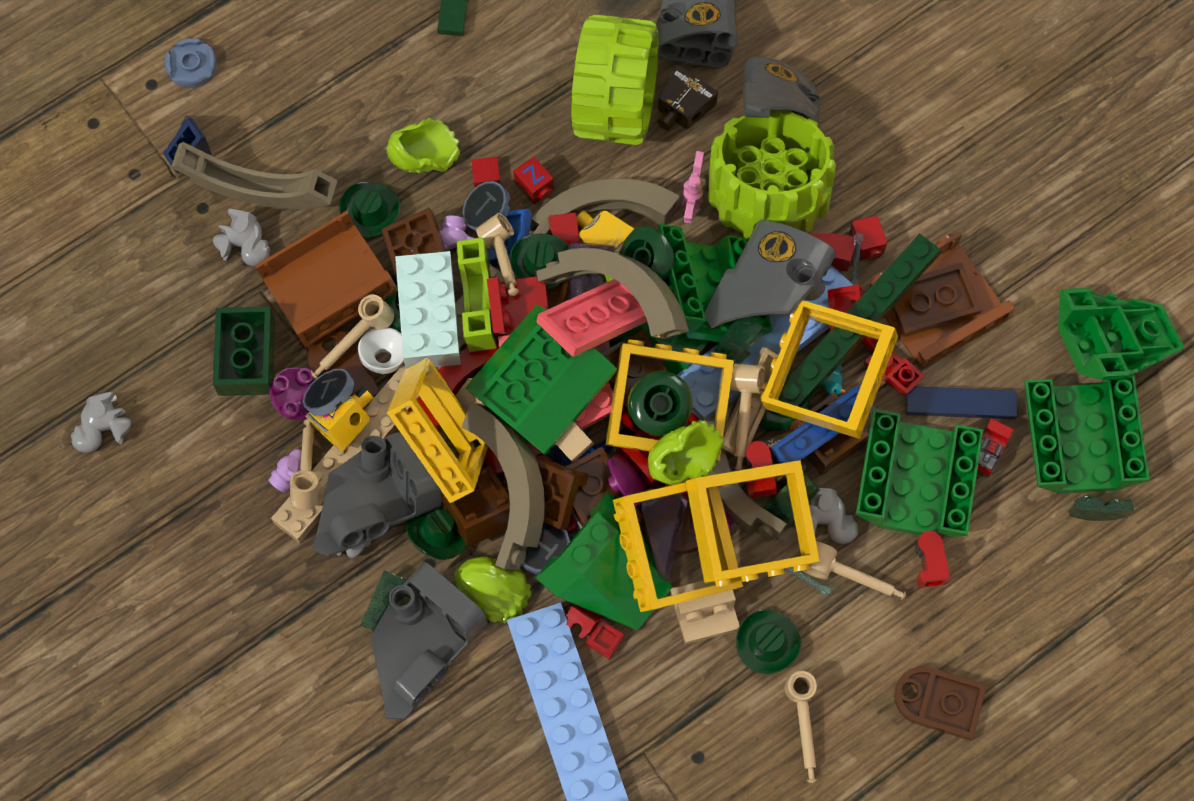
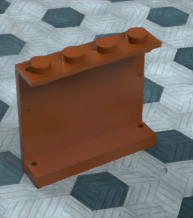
M347 211L334 216L327 223L311 230L307 235L295 242L289 243L282 250L264 258L255 265L258 273L305 348L359 315V304L364 297L374 294L385 300L398 292L387 270H384L354 225Z
M961 232L953 236L950 234L946 235L938 241L936 246L941 249V254L923 274L962 263L981 308L980 314L905 337L902 334L893 308L884 316L889 325L896 329L898 338L921 370L1007 321L1015 310L1010 300L1004 303L1000 302L959 245L962 237ZM884 272L877 274L871 279L869 288Z

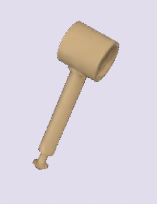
M497 213L477 227L476 232L479 238H484L488 249L493 250L495 248L505 285L509 288L508 294L514 296L519 290L514 287L516 280L504 244L507 239L514 235V230L506 217L501 213Z
M372 294L364 297L358 307L359 315L363 319L319 363L321 366L315 372H312V376L317 379L324 369L328 370L370 326L378 330L389 327L394 320V310L378 295Z
M736 363L732 371L731 389L732 391L741 392L735 448L737 466L734 467L740 471L744 469L742 468L743 457H746L752 393L761 394L763 392L762 386L765 383L766 373L764 366Z
M308 419L304 420L306 428L303 429L300 471L295 472L290 478L291 504L301 510L311 509L318 503V477L315 473L311 472L314 429L312 428L313 424Z
M816 542L820 562L810 563V569L803 570L806 574L819 579H828L830 572H834L891 596V594L901 597V600L906 597L905 590L904 592L896 590L892 584L835 561L836 549L821 542Z
M798 671L786 680L784 690L786 696L791 701L797 702L804 767L808 769L809 780L806 781L814 783L817 781L814 777L813 769L816 768L808 701H811V697L815 694L817 683L814 676L809 672ZM800 679L807 684L806 694H798L794 690L793 684L795 680Z

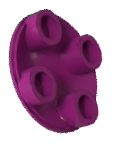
M287 368L280 371L273 378L269 391L270 399L275 409L284 417L292 420L307 419L306 415L309 411L304 407L303 398L309 386L315 381L311 370L308 368Z
M614 455L608 459L612 475L608 478V482L615 492L621 491L624 496L646 492V487L640 473L629 460L621 455ZM645 501L634 503L635 508L643 504Z

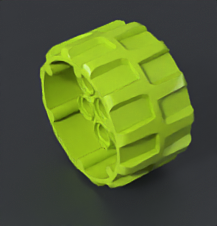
M592 15L586 18L579 38L572 86V127L574 134L578 138L632 145L643 143L651 119L658 66L659 38L657 25L653 21L604 15Z
M770 110L769 118L745 116L732 118L725 124L723 134L717 136L711 146L708 188L709 203L717 208L720 222L725 227H732L743 234V238H750L757 222L760 220L785 224L809 233L812 231L813 224L817 219H823L829 210L836 163L833 160L835 146L831 138L825 137L818 128L816 121L812 118L806 119L797 115L792 110Z

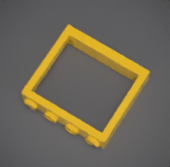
M802 300L798 307L795 308L794 313L790 315L789 322L791 325L788 333L785 332L781 337V350L778 358L775 357L771 363V376L768 383H764L762 386L761 402L767 410L860 439L898 339L896 329ZM809 319L878 339L847 422L778 401Z
M628 340L627 344L623 343L620 345L617 364L618 371L615 377L606 445L650 452L659 441L619 434L630 354L722 368L714 429L720 430V436L723 437L734 360H727V355L721 353H710V357L699 355V350L683 348V352L672 351V346L655 344V348L644 347L645 342L638 340ZM721 450L716 461H720Z
M428 357L405 369L387 414L445 497L452 503L475 490L488 445L475 434L462 428L466 411ZM418 394L460 453L459 459L455 457L417 402ZM409 405L413 410L411 412L406 410V407ZM478 439L481 445L475 448L473 440Z
M801 460L699 477L686 481L704 583L715 581L716 587L733 584L732 578L741 577L742 582L759 579L758 573L767 572L768 577L785 574L784 568L793 567V571L797 572L810 569V563L820 562ZM786 475L801 556L721 571L706 489Z
M686 482L613 500L616 511L614 518L619 523L621 531L620 544L626 552L628 560L626 565L627 572L633 580L635 589L633 596L634 599L637 598L640 612L743 587L741 577L732 578L733 584L718 587L712 585L657 599L634 503L687 492ZM708 488L706 491L721 571L738 568L719 488Z

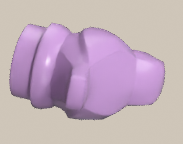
M444 217L440 234L448 251L457 248V241L475 239L464 232L466 225L463 217Z
M298 448L278 461L277 469L272 471V476L268 479L276 489L283 493L290 489L291 476L295 472L300 471L302 450Z

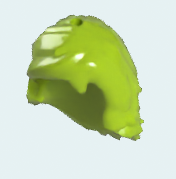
M429 117L425 120L423 119L419 124H410L394 131L388 140L386 153L392 164L399 169L420 174L431 172L432 170L447 171L453 165V162L457 161L460 150L458 148L459 141L454 138V132L450 131L449 127L444 125L442 121Z
M699 420L698 422L692 421L688 427H680L667 433L649 452L648 468L650 476L670 486L683 483L687 479L708 476L716 466V460L720 450L723 448L724 439L720 436V430H715L713 424L708 425L706 421Z
M476 557L467 560L455 570L453 581L455 582V587L483 611L486 619L491 622L498 621L505 624L507 620L515 618L516 615H522V611L528 606V599L532 594L531 586L527 584L522 569L510 570L495 565L496 558Z

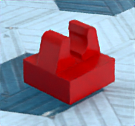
M575 604L566 615L568 617L566 625L570 629L573 628L575 623L581 625L582 631L578 637L584 638L598 625L603 616Z

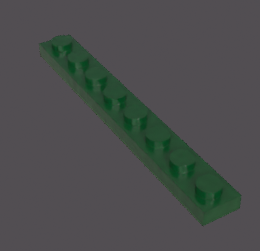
M919 233L847 314L878 323L941 254V249ZM834 327L786 379L778 401L802 407L866 336Z

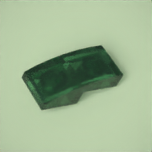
M753 316L736 319L720 340L714 353L726 354L727 360H734V364H741L751 354L748 349L767 330Z
M803 473L809 502L820 489ZM788 483L763 508L786 524L794 517Z
M1090 495L1076 499L1068 512L1071 517L1078 519L1111 521L1127 518L1135 509L1131 499L1121 502V499L1117 498L1103 504L1101 496L1091 498Z
M384 570L360 626L374 631L390 604V592L396 586L404 585L407 580ZM403 598L399 600L398 606L401 605Z

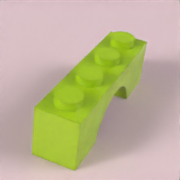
M483 237L457 241L458 265L464 293V313H462L465 342L469 352L497 348L496 336L493 333L487 279L491 278L488 249Z

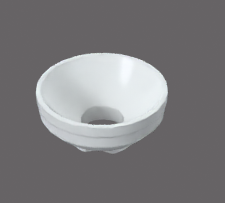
M388 327L382 330L374 328L366 332L358 345V353L362 364L370 371L379 374H387L398 370L404 364L402 334ZM386 352L391 356V359L387 363H380L375 357L378 353Z

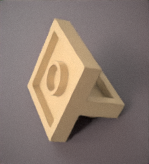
M703 580L671 588L670 594L672 596L716 584L715 581L704 583ZM733 590L673 604L685 645L738 631L739 622L734 609L736 599Z

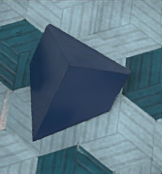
M185 116L176 136L163 152L171 166L178 145L182 142L212 155L205 136L193 118Z

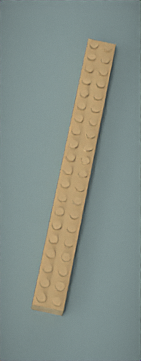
M490 264L491 278L498 277L500 281H504L502 272ZM464 294L456 302L460 352L467 348L462 313H464ZM405 363L364 409L370 417V422L342 452L333 445L311 471L318 477V503L311 509L301 510L291 504L289 497L272 516L273 523L298 543L303 541L320 520L329 473L361 451V442L364 438L379 436L383 439L394 434L398 429L387 414V411L406 369ZM410 405L406 407L408 412L413 411Z

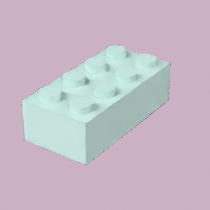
M450 251L395 256L403 359L406 369L428 357L435 367L461 365Z

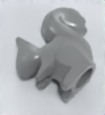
M229 208L228 215L231 217L232 223L230 226L219 225V228L225 234L214 236L213 244L220 251L224 261L229 258L234 246L242 247V260L247 265L255 266L264 258L270 256V246H268L267 240L261 239L262 230L255 215Z
M113 392L95 395L86 400V405L81 413V425H76L74 432L71 433L72 445L79 452L90 453L96 451L102 442L101 432L106 430L112 431L116 442L119 444L123 443L124 436L130 430L132 422L129 418L121 417L126 413L123 408H113L112 403L117 399Z
M809 487L807 496L812 498L809 507L814 534L817 525H827L828 535L832 541L837 544L852 542L857 537L858 524L854 520L853 515H846L844 503L837 495V491L828 488Z

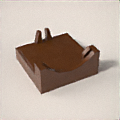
M430 208L382 228L396 274L395 256L448 251L444 246L434 212Z
M535 456L544 488L545 505L543 521L558 529L568 528L578 487L587 484L589 474L561 466L554 462L550 456Z

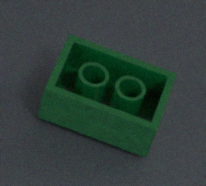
M271 307L216 308L213 386L218 396L270 395V385L274 374L275 317Z

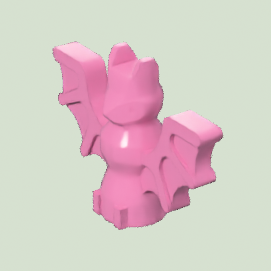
M696 151L693 173L684 184L681 207L685 208L684 223L691 224L694 211L698 210L703 204V183L700 178L704 156L702 151Z

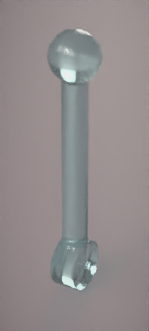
M856 233L853 237L855 242L851 280L853 285L858 284L860 246L864 240V236L861 233Z
M793 567L784 568V571L791 572L819 589L824 595L829 596L832 592L829 587L821 585L800 571L794 572Z

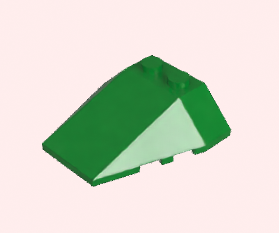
M1071 288L1060 291L1058 331L1078 373L1100 380L1127 378L1183 351L1185 348L1164 306L1161 304L1131 298L1130 301L1116 299V294L1098 295L1093 293V289Z
M606 492L590 511L591 518L560 555L553 556L535 579L560 599L574 603L632 629L639 630L654 610L640 612L637 598L634 599L633 593L635 589L633 580L627 572L626 565L628 560L626 552L620 544L621 531L619 523L614 518L616 511L613 500L616 498L609 492ZM641 532L657 599L664 598L673 586Z

